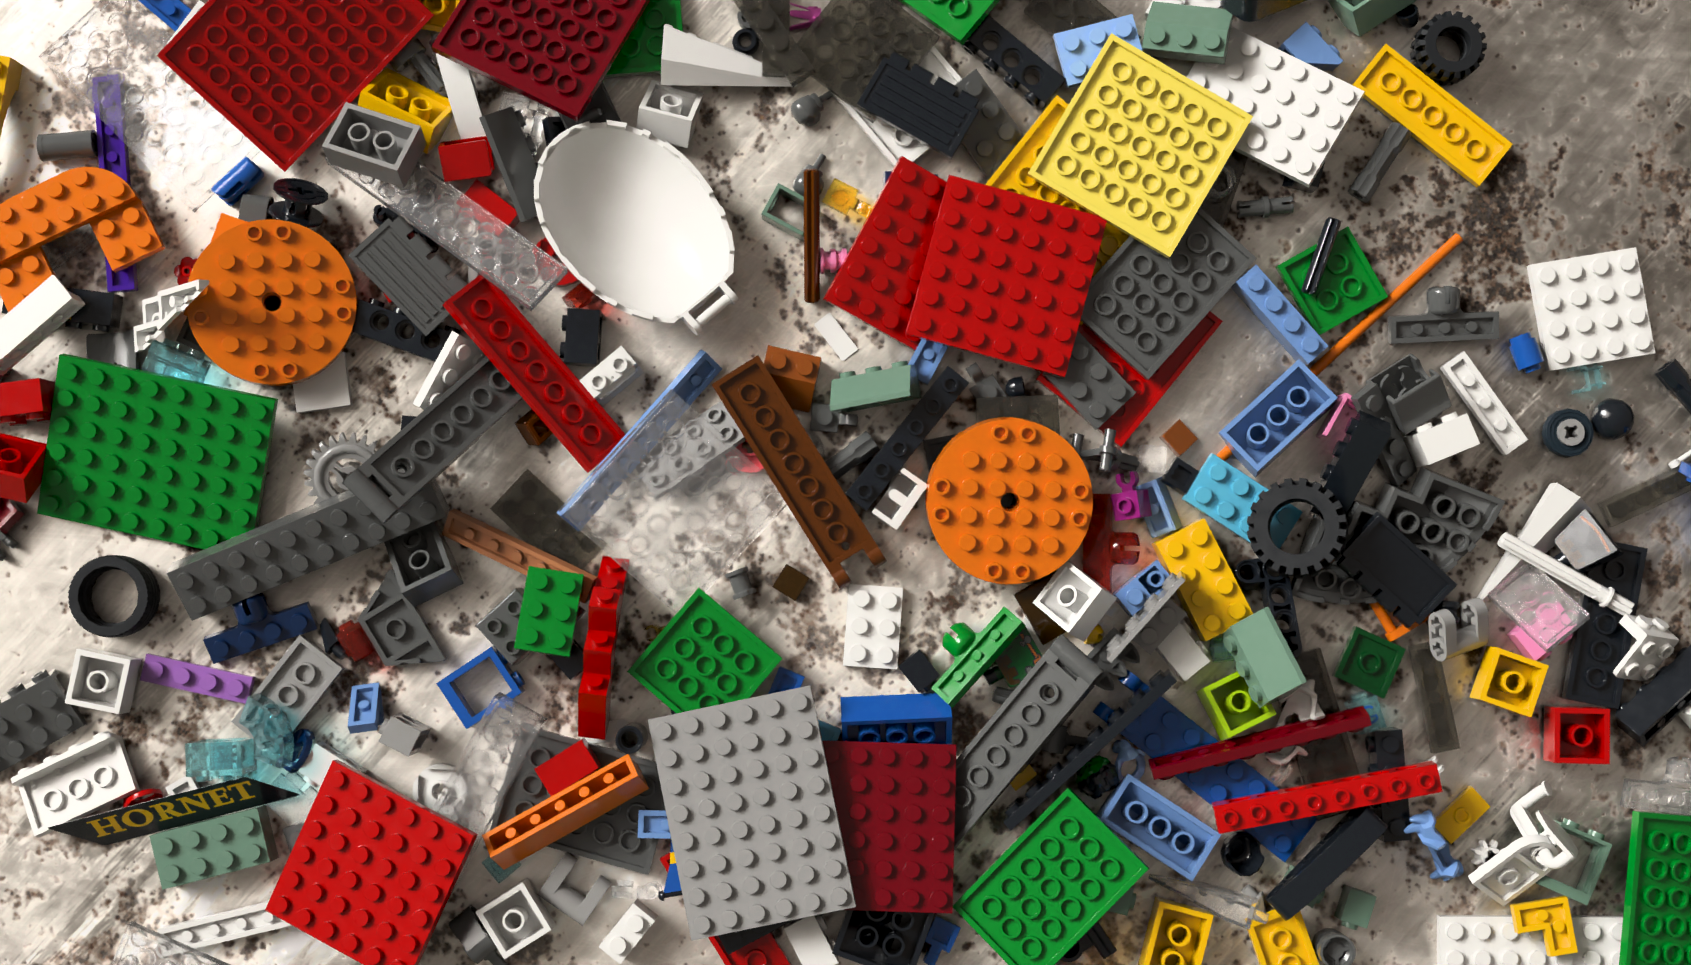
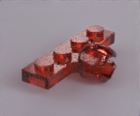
M1093 494L1092 517L1083 539V572L1112 593L1113 566L1137 563L1140 551H1125V546H1140L1138 535L1134 532L1113 531L1111 494Z

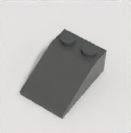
M437 520L384 542L401 593L414 607L464 584L456 561L442 535Z

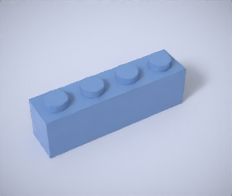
M1257 265L1249 269L1232 285L1231 289L1295 361L1299 359L1307 365L1328 347L1326 342Z

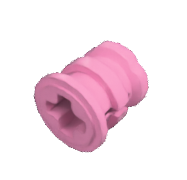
M823 247L820 248V274H824L825 270H830V273H836V270L840 269L847 256L846 248H842L841 251H836V249L824 251Z

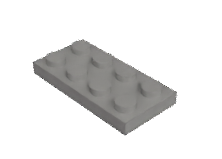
M299 635L231 722L270 753L277 755L345 668L305 636Z

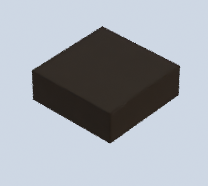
M786 564L772 587L796 601L808 582L809 577Z

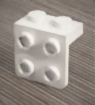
M1625 614L1619 623L1637 641L1614 669L1613 674L1617 678L1647 681L1656 675L1657 668L1673 653L1679 639L1668 630L1669 625L1660 618L1655 617L1652 619L1643 615Z

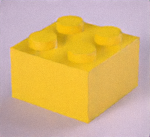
M1486 646L1469 698L1531 718L1549 665L1498 647Z

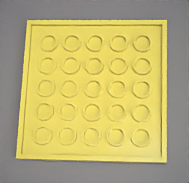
M1111 33L1027 176L1086 211L1103 218L1110 225L1169 259L1253 116Z

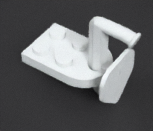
M1543 781L1541 785L1515 802L1510 809V815L1523 837L1503 848L1498 854L1485 864L1479 866L1477 870L1468 876L1473 885L1502 906L1508 904L1547 875L1552 869H1561L1578 855L1579 851L1571 837L1556 821L1543 811L1538 810L1536 816L1545 829L1541 833L1528 811L1531 806L1545 796H1552V788L1546 781ZM1556 845H1558L1563 850L1560 854H1558V850L1555 847Z

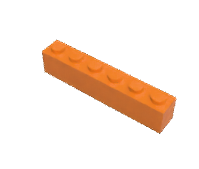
M627 754L483 834L482 837L490 858L505 870L643 793L649 787L640 767Z

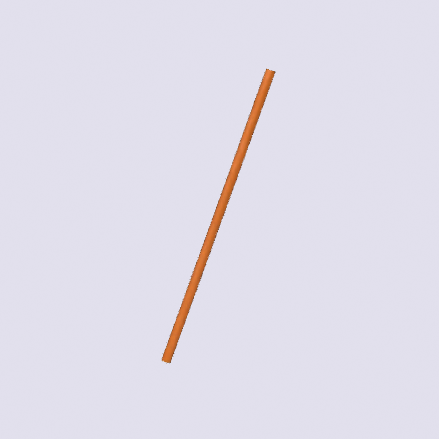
M1455 233L1309 369L1318 376L1463 241L1462 237ZM1226 445L1216 456L1226 461L1233 453Z

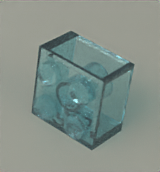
M251 737L201 739L185 743L186 777H195L196 782L213 781V779L221 778V776H223L224 781L240 780V777H248L249 772L257 770V742Z

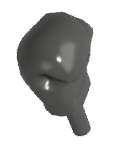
M831 90L820 97L813 93L794 101L791 105V113L799 124L815 125L820 120V111L824 109L822 103L833 97Z
M820 154L813 166L807 164L797 175L793 182V189L796 193L804 196V171L806 169L819 170L826 158L825 155ZM820 170L819 195L822 193L824 188V182L821 178L823 173Z

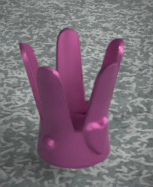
M790 2L793 6L809 10H791L789 12L790 16L807 19L809 22L791 25L789 30L804 28L820 29L821 20L829 19L828 17H821V7L809 6L807 8Z

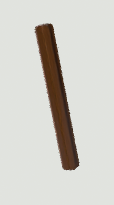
M806 169L804 171V300L807 303H817L820 299L819 170Z

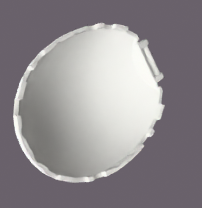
M607 120V122L589 123L588 121L572 126L555 137L545 148L538 161V168L534 179V202L537 216L547 241L562 263L592 293L611 306L635 317L664 323H677L682 320L695 335L700 334L703 331L702 327L730 303L734 305L739 301L737 295L726 284L734 272L735 249L732 231H730L725 211L713 194L714 191L700 172L675 147L667 141L663 142L651 135V132L646 129L642 131L628 126L625 122ZM720 291L723 295L696 319L691 316L692 313Z

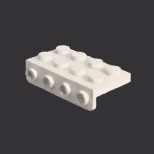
M109 731L96 734L93 740L72 745L68 748L67 752L61 755L49 756L40 765L23 768L18 771V775L11 778L12 785L19 787L34 836L39 838L54 831L48 829L50 826L81 819L140 791L122 736Z

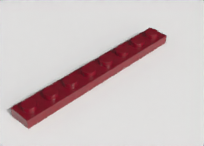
M1363 706L1327 714L1319 720L1307 719L1148 759V763L1154 780H1168L1176 774L1184 772L1196 773L1204 767L1212 765L1216 767L1224 766L1232 760H1248L1255 757L1256 754L1264 752L1276 753L1284 747L1292 745L1304 746L1312 740L1320 738L1332 739L1337 734L1344 732H1359L1364 727L1372 726L1366 709Z

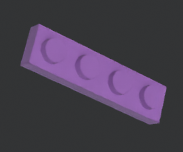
M148 653L145 657L140 681L246 704L251 697L255 677Z

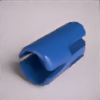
M245 156L211 189L221 200L232 207L265 174L249 157Z

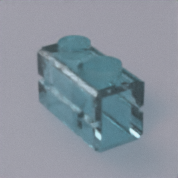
M164 338L163 343L157 340L152 342L148 356H146L142 365V370L204 383L205 376H207L211 366V362L204 360V353L189 348L188 353L179 349V343Z

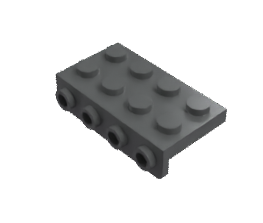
M46 669L38 672L31 677L32 682L25 686L22 683L13 686L7 691L8 695L0 699V772L85 725L86 720L77 707L65 703L67 692L56 678L58 675L56 669L47 672Z

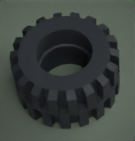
M1446 11L1442 15L1439 13L1414 36L1416 39L1411 43V48L1414 49L1410 54L1411 60L1416 59L1414 66L1418 69L1420 68L1435 83L1439 81L1441 86H1446L1449 82L1453 85L1465 79L1480 66L1479 63L1485 57V54L1482 53L1487 49V43H1482V40L1486 38L1485 33L1479 32L1478 29L1481 25L1478 22L1475 25L1471 22L1473 17L1470 15L1465 18L1462 17L1463 12L1457 11L1454 15H1452L1451 11ZM1446 36L1452 38L1458 44L1460 49L1459 61L1446 60L1439 54L1436 47L1437 37Z

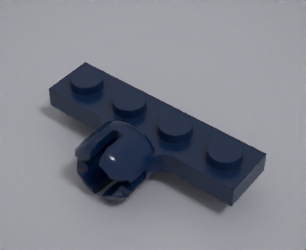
M261 592L232 604L231 607L237 618L238 625L207 635L203 641L213 664L316 630L319 625L309 601L273 612L269 609Z

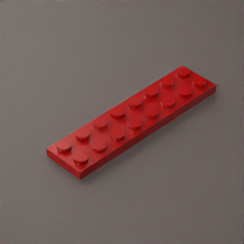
M486 271L477 276L442 305L587 473L596 467L626 435Z

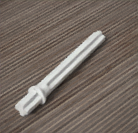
M1508 532L1500 536L1497 543L1499 547L1598 601L1599 606H1607L1623 616L1625 614L1630 615L1632 612V607L1635 604L1615 593L1614 588L1604 587Z

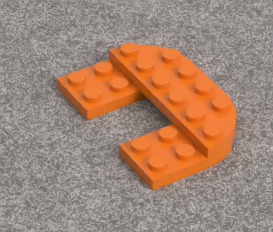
M79 167L56 175L0 204V296L8 313L51 275H55L42 245L90 223L108 263L115 273L166 249L142 199L126 181L113 172L102 168Z

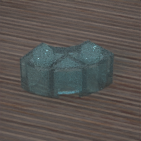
M260 693L248 696L238 723L248 728L254 737L256 744L255 759L280 769L291 764L294 752V737L286 715L268 697Z

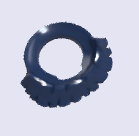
M302 728L296 731L283 751L281 764L291 774L297 772L302 767L310 753L312 740H315V736L309 729ZM303 746L302 751H301V753H300V755H299V757H298L299 751H300L301 747Z

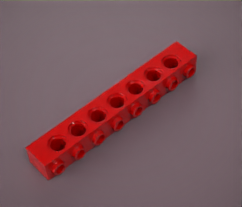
M1427 761L1211 803L1218 833L1221 834L1443 791L1437 764L1433 761Z

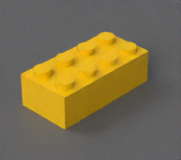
M1205 518L1199 519L1151 543L1160 563L1169 575L1172 572L1177 575L1179 571L1185 574L1186 580L1176 590V594L1184 610L1187 612L1200 641H1208L1224 633L1230 626L1253 614Z
M1155 896L1138 965H1201L1214 915L1205 909Z

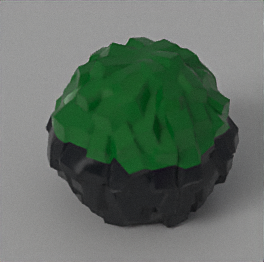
M1100 755L1094 756L1077 771L1076 782L1078 789L1081 793L1084 792L1088 797L1091 796L1095 800L1101 797L1102 793L1109 792L1119 784L1116 766L1111 764L1108 758Z

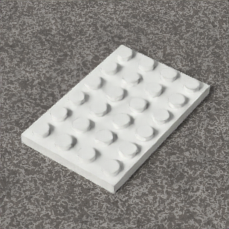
M1231 27L1225 65L1196 61L1187 75V78L1253 116L1235 146V151L1308 188L1365 94V91L1234 27Z

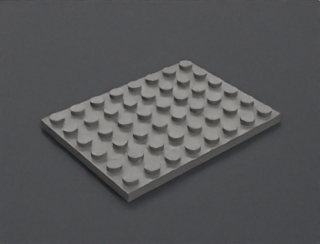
M811 685L648 720L691 941L857 906Z

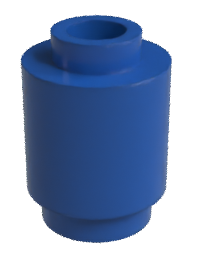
M1530 332L1509 339L1511 344L1509 349L1518 371L1524 369L1525 374L1541 368L1540 363L1544 362V358L1536 338H1532Z

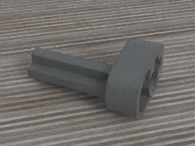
M414 38L389 63L396 72H400L413 64L435 93L442 91L445 87L442 75L426 56L424 45L418 38Z

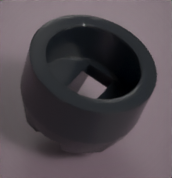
M1410 4L1396 13L1399 24L1405 28L1415 27L1419 22L1420 15L1416 5Z
M1023 377L1010 379L1005 388L1007 394L1015 399L1026 398Z

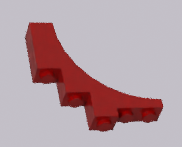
M602 556L596 585L593 586L588 611V632L583 649V675L578 692V737L602 740L606 738L610 720L616 642L630 559Z

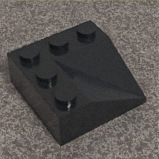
M846 910L832 954L862 965H917L935 913Z

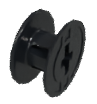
M297 178L279 179L274 183L273 190L277 195L284 198L285 201L274 202L269 206V213L273 218L300 224L307 228L317 227L323 223V215L320 211L313 208L312 205L323 204L328 200V193L324 188L307 180Z

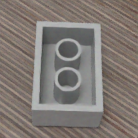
M345 102L322 148L329 164L404 188L427 143L421 126Z

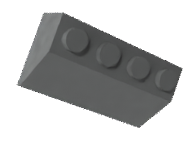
M511 106L479 117L520 222L536 217L534 179L538 162L536 163L532 152L537 150L531 135L526 137L523 126L526 125V121L522 111H516L515 107Z

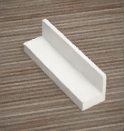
M51 275L0 320V375L6 374L85 305L78 295L69 292L57 276Z

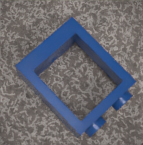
M494 646L436 683L466 729L471 728L525 692L523 688L525 681L520 673L511 670L508 665L509 662ZM490 657L512 691L478 714H475L454 681Z

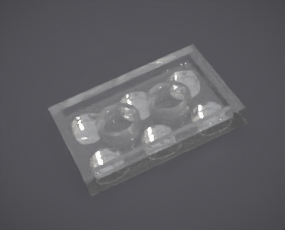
M1528 562L1524 563L1488 593V598L1546 653H1549L1590 619V614L1542 570Z

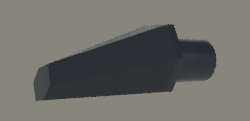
M324 618L320 624V631L325 652L327 654L333 653L342 660L347 656L348 651L340 645L342 640L327 618Z

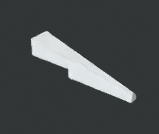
M664 24L661 85L797 87L798 74L785 72L772 64L767 65L739 51L715 42H708L696 37L695 34L685 33L673 28L672 25Z
M198 279L159 291L158 296L142 300L144 324L133 327L135 353H142L210 284L209 280Z
M1551 483L1522 530L1517 531L1515 537L1543 553H1547L1556 545L1554 542L1555 538L1584 509L1592 513L1593 511L1580 496L1559 483ZM1505 551L1477 598L1487 603L1529 568L1531 564Z

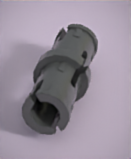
M1264 196L1260 200L1237 201L1236 210H1239L1237 216L1238 218L1251 216L1268 218L1273 214H1291L1294 211V204H1290V202H1293V198L1288 196L1269 199L1268 196Z

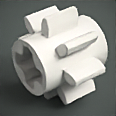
M1480 839V846L1476 849H1470L1474 852V859L1471 860V863L1483 865L1487 862L1485 858L1488 857V851L1492 853L1489 856L1490 860L1502 848L1496 849L1497 841L1491 840L1489 845H1487L1484 840Z

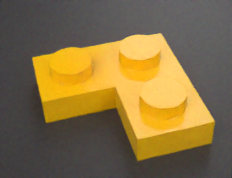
M1559 896L1510 905L1515 932L1519 934L1542 930L1547 956L1553 957L1578 952L1568 897Z

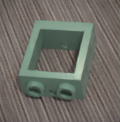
M1564 818L1562 822H1556L1568 834L1594 844L1576 888H1573L1545 875L1536 884L1588 905L1613 844L1603 841L1605 835L1591 829L1588 830V833L1578 830L1580 824Z

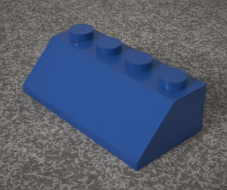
M937 693L840 697L842 741L952 744V709Z

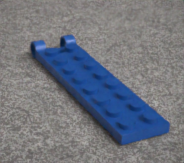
M1127 670L1126 677H1119L1117 679L1132 692L1139 688L1144 691L1149 687L1129 670ZM1162 696L1120 732L1122 736L1150 758L1219 742ZM1100 701L1093 710V713L1106 723H1109L1107 721L1108 716L1114 710ZM1242 759L1229 761L1224 766L1216 767L1212 765L1204 767L1196 773L1184 772L1175 775L1177 779L1210 805H1212L1211 802L1280 790ZM1315 816L1242 830L1250 833L1261 845L1283 862H1286L1318 819Z

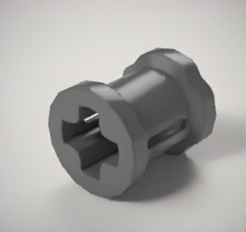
M747 566L725 574L726 579L730 580L733 588L734 600L757 592L756 588H752L747 575Z

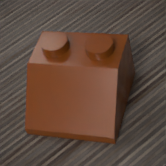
M768 345L764 365L793 410L810 413L822 361L821 357Z

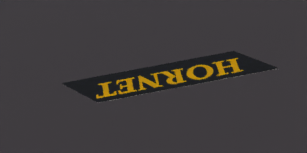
M244 776L50 826L48 829L102 845H109L299 796L300 794Z

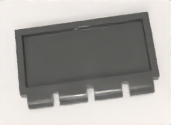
M401 215L393 222L388 218L348 256L427 337L450 315L442 305L465 287L467 283L458 274H455L450 280L446 278L453 269L438 253L430 260L427 258L434 249L419 234H416L411 240L407 238L414 231V228Z

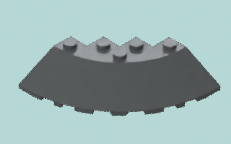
M1420 467L1410 491L1385 482L1375 507L1354 500L1346 514L1348 525L1346 540L1348 543L1376 512H1379L1444 573H1447L1458 564V560L1477 546L1476 542L1485 531H1489L1506 501L1445 475ZM1314 513L1303 538L1299 554L1312 550L1320 543L1325 531V522L1322 516ZM1336 560L1327 571L1322 570L1314 577L1304 576V579L1293 577L1291 584L1293 596L1313 602L1339 603L1340 605L1363 602L1366 604L1376 603L1377 601L1373 596L1379 590L1378 588L1372 595L1368 594L1354 581L1355 576L1360 571L1353 577H1350L1336 564Z

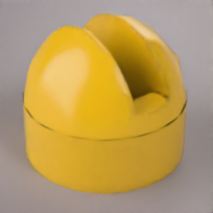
M1099 624L1092 630L1084 644H1097L1103 639L1101 634L1104 631Z

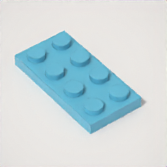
M1210 453L1188 492L1182 497V500L1251 544L1247 535V531H1249L1247 518L1252 513L1250 508L1253 502L1257 503L1260 499L1258 495L1263 490L1267 492L1268 489L1215 454ZM1290 503L1281 507L1275 513L1270 525L1272 541L1279 549L1303 513Z

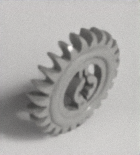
M342 432L339 436V442L331 435L329 437V446L323 441L319 443L322 452L316 449L311 451L316 460L307 459L306 463L312 469H306L304 474L311 477V479L306 480L304 484L313 487L308 492V495L318 497L314 504L340 494L331 484L330 471L337 475L336 481L338 485L344 490H349L343 482L347 474L351 471L353 472L361 465L352 461L341 465L337 461L351 458L364 463L377 452L375 450L376 440L367 445V435H364L360 441H357L356 433L353 432L350 439L347 440Z

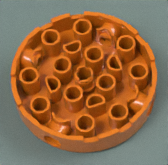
M266 219L235 226L216 237L203 250L190 273L188 282L200 279L209 280L210 283L186 307L192 333L199 346L215 364L243 381L263 386H287L308 380L328 368L338 358L353 334L352 329L357 310V295L350 270L342 256L330 242L318 233L300 224ZM271 297H277L281 301V306L276 311L266 309V301Z
M998 417L987 419L968 427L964 431L959 432L943 447V450L933 463L928 476L925 491V508L929 526L936 541L948 558L959 568L984 581L997 584H1021L1049 575L1066 563L1076 552L1090 525L1093 509V492L1084 462L1072 445L1062 436L1031 420L1015 417ZM1013 493L1015 497L1014 503L1008 507L1002 506L1001 498L1003 495Z

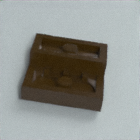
M1057 570L1014 594L1021 610L1030 622L1042 645L1067 632L1033 603Z

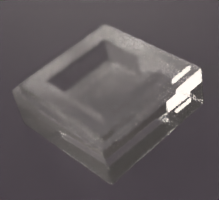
M1138 445V461L1140 465L1137 467V472L1165 474L1167 447Z

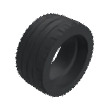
M121 555L101 556L87 562L76 572L69 586L68 604L71 614L76 619L75 621L88 632L108 638L124 637L146 627L156 615L155 613L160 602L159 584L153 572L145 564L134 558ZM112 569L128 573L135 581L138 591L135 610L128 619L119 623H108L102 620L95 612L91 600L92 588L97 578L104 572Z

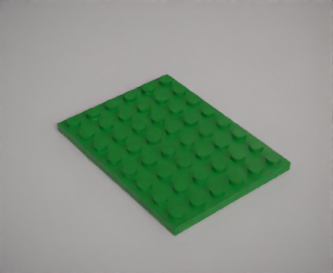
M60 354L37 514L200 549H207L258 528L278 399L69 354Z

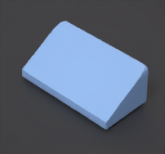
M1162 477L1136 487L1137 490L1148 489L1152 516L1144 517L1152 539L1182 527L1166 484L1160 481Z

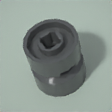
M1325 928L1318 931L1313 937L1312 946L1316 957L1324 965H1351L1356 956L1354 943L1340 931L1333 928Z

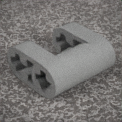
M1475 597L1462 602L1460 606L1461 628L1456 630L1455 618L1449 610L1442 609L1430 614L1428 619L1430 650L1436 660L1442 662L1488 644V610L1482 599Z
M566 852L537 895L583 926L612 882L600 875L586 897L582 896L563 883L578 861L576 857Z

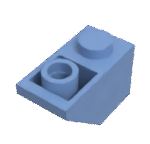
M1307 22L1278 48L1322 71H1334L1343 62L1340 58V52L1321 38L1322 34L1314 25L1310 26Z
M1155 560L1131 577L1112 594L1117 597V603L1126 614L1133 616L1144 607L1143 604L1153 593L1156 595L1160 594L1163 590L1162 583L1169 576V573L1158 560Z

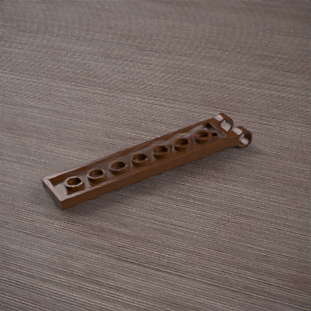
M757 355L711 384L840 590L852 584L851 579L840 563L858 551L864 549L875 568L887 562L760 357ZM844 542L849 543V548L846 550L841 547Z

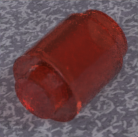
M350 620L338 627L340 632L336 637L349 658L352 657L354 662H358L374 652L372 643L359 622L354 624L353 620Z

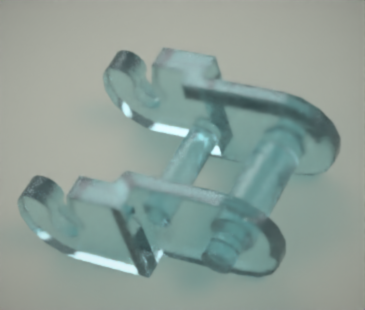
M1594 363L1593 367L1587 368L1586 365L1567 368V372L1576 370L1584 372L1586 382L1583 389L1571 391L1572 394L1591 391V387L1597 386L1598 389L1602 388V385L1606 384V382H1602L1599 369L1603 368V365L1597 366V363ZM1591 370L1594 372L1596 382L1590 384L1588 371Z

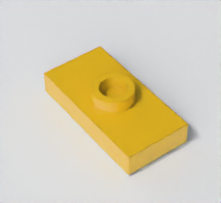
M1468 786L1436 817L1435 829L1449 844H1452L1490 808V805L1473 787Z

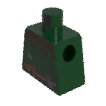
M1026 627L994 661L995 664L984 672L983 676L989 686L1001 679H1004L1010 688L1019 685L1042 657Z

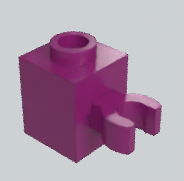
M1137 471L1130 472L1131 479L1129 483L1125 482L1124 474H1116V483L1122 488V493L1111 494L1115 521L1152 516L1148 489H1136V485L1139 482Z

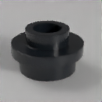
M747 28L737 31L732 40L733 48L749 56L754 54L759 47L758 35L753 30ZM749 39L751 41L750 46L743 47L741 45L742 40Z

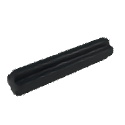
M1328 217L1325 220L1301 289L1307 295L1314 296L1317 294L1341 225V221Z

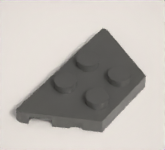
M389 570L379 589L371 597L370 603L364 608L357 619L384 665L394 666L445 661L447 657L417 607H414L401 593L394 570Z

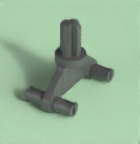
M1105 429L1103 445H1100L1097 449L1082 450L1084 435L1073 433L1072 447L1082 460L1099 461V471L1111 472L1119 468L1134 472L1140 465L1136 456L1122 453L1119 447L1114 446L1116 430Z

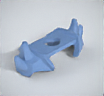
M1427 810L1410 817L1409 821L1413 823L1404 829V833L1416 832L1422 844L1426 845L1430 850L1437 868L1430 874V878H1443V881H1449L1461 876L1464 873L1463 866L1459 860L1453 859L1450 855L1448 841L1436 831V817L1431 810Z

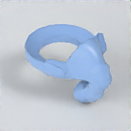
M1116 740L1112 750L1114 753H1119L1115 761L1118 780L1121 782L1124 778L1121 774L1122 764L1132 759L1136 760L1137 766L1131 776L1140 780L1145 771V753L1140 749L1133 748L1127 740Z

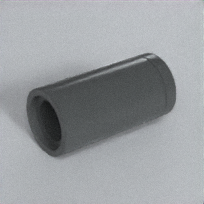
M95 130L39 134L37 136V152L43 162L98 157L97 132Z

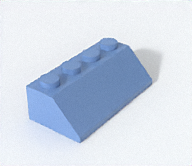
M1298 359L1219 432V435L1236 459L1256 478L1335 405L1338 397Z
M1127 774L1108 795L1096 814L1111 830L1190 881H1193L1221 836L1217 831L1130 774Z

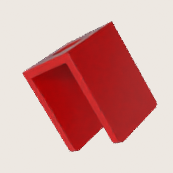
M487 136L444 141L438 146L444 182L490 176L495 169L492 149Z

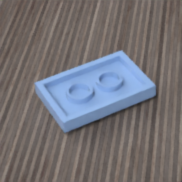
M1133 14L1053 35L1067 88L1081 85L1111 33L1142 51Z

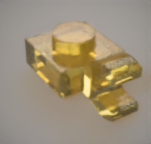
M834 178L822 201V204L847 216L851 209L862 217L867 218L872 209L870 204L856 198L859 190Z

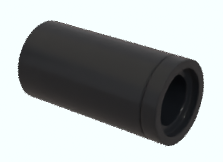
M631 722L617 732L615 738L616 746L623 753H635L646 744L648 731L641 723ZM627 731H632L637 735V744L628 742L626 738Z

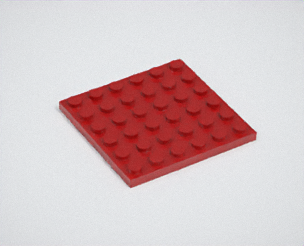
M949 175L906 335L1064 378L1107 221L1094 214Z
M338 759L333 760L265 910L363 965H419L478 834Z

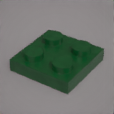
M1354 626L1332 676L1385 699L1406 649Z

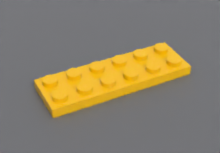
M1387 44L1380 49L1352 84L1365 91L1363 97L1393 122L1409 129L1414 139L1476 188L1481 185L1513 145Z

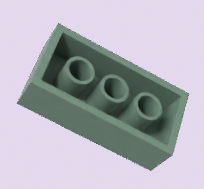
M266 805L161 831L149 836L162 890L268 863L279 858Z

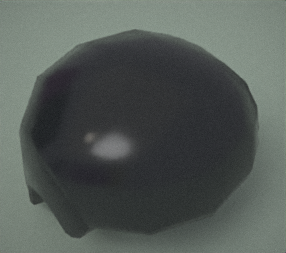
M1607 398L1594 407L1591 423L1593 430L1599 436L1609 440H1616L1630 432L1634 425L1635 416L1631 407L1623 400Z
M1235 832L1225 838L1220 851L1223 864L1239 876L1255 874L1260 870L1265 859L1260 851L1261 843L1248 832Z

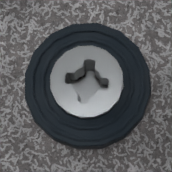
M1567 408L1556 411L1543 424L1542 437L1544 444L1549 451L1557 456L1568 458L1580 455L1588 449L1593 440L1594 431L1592 423L1585 414L1578 410Z

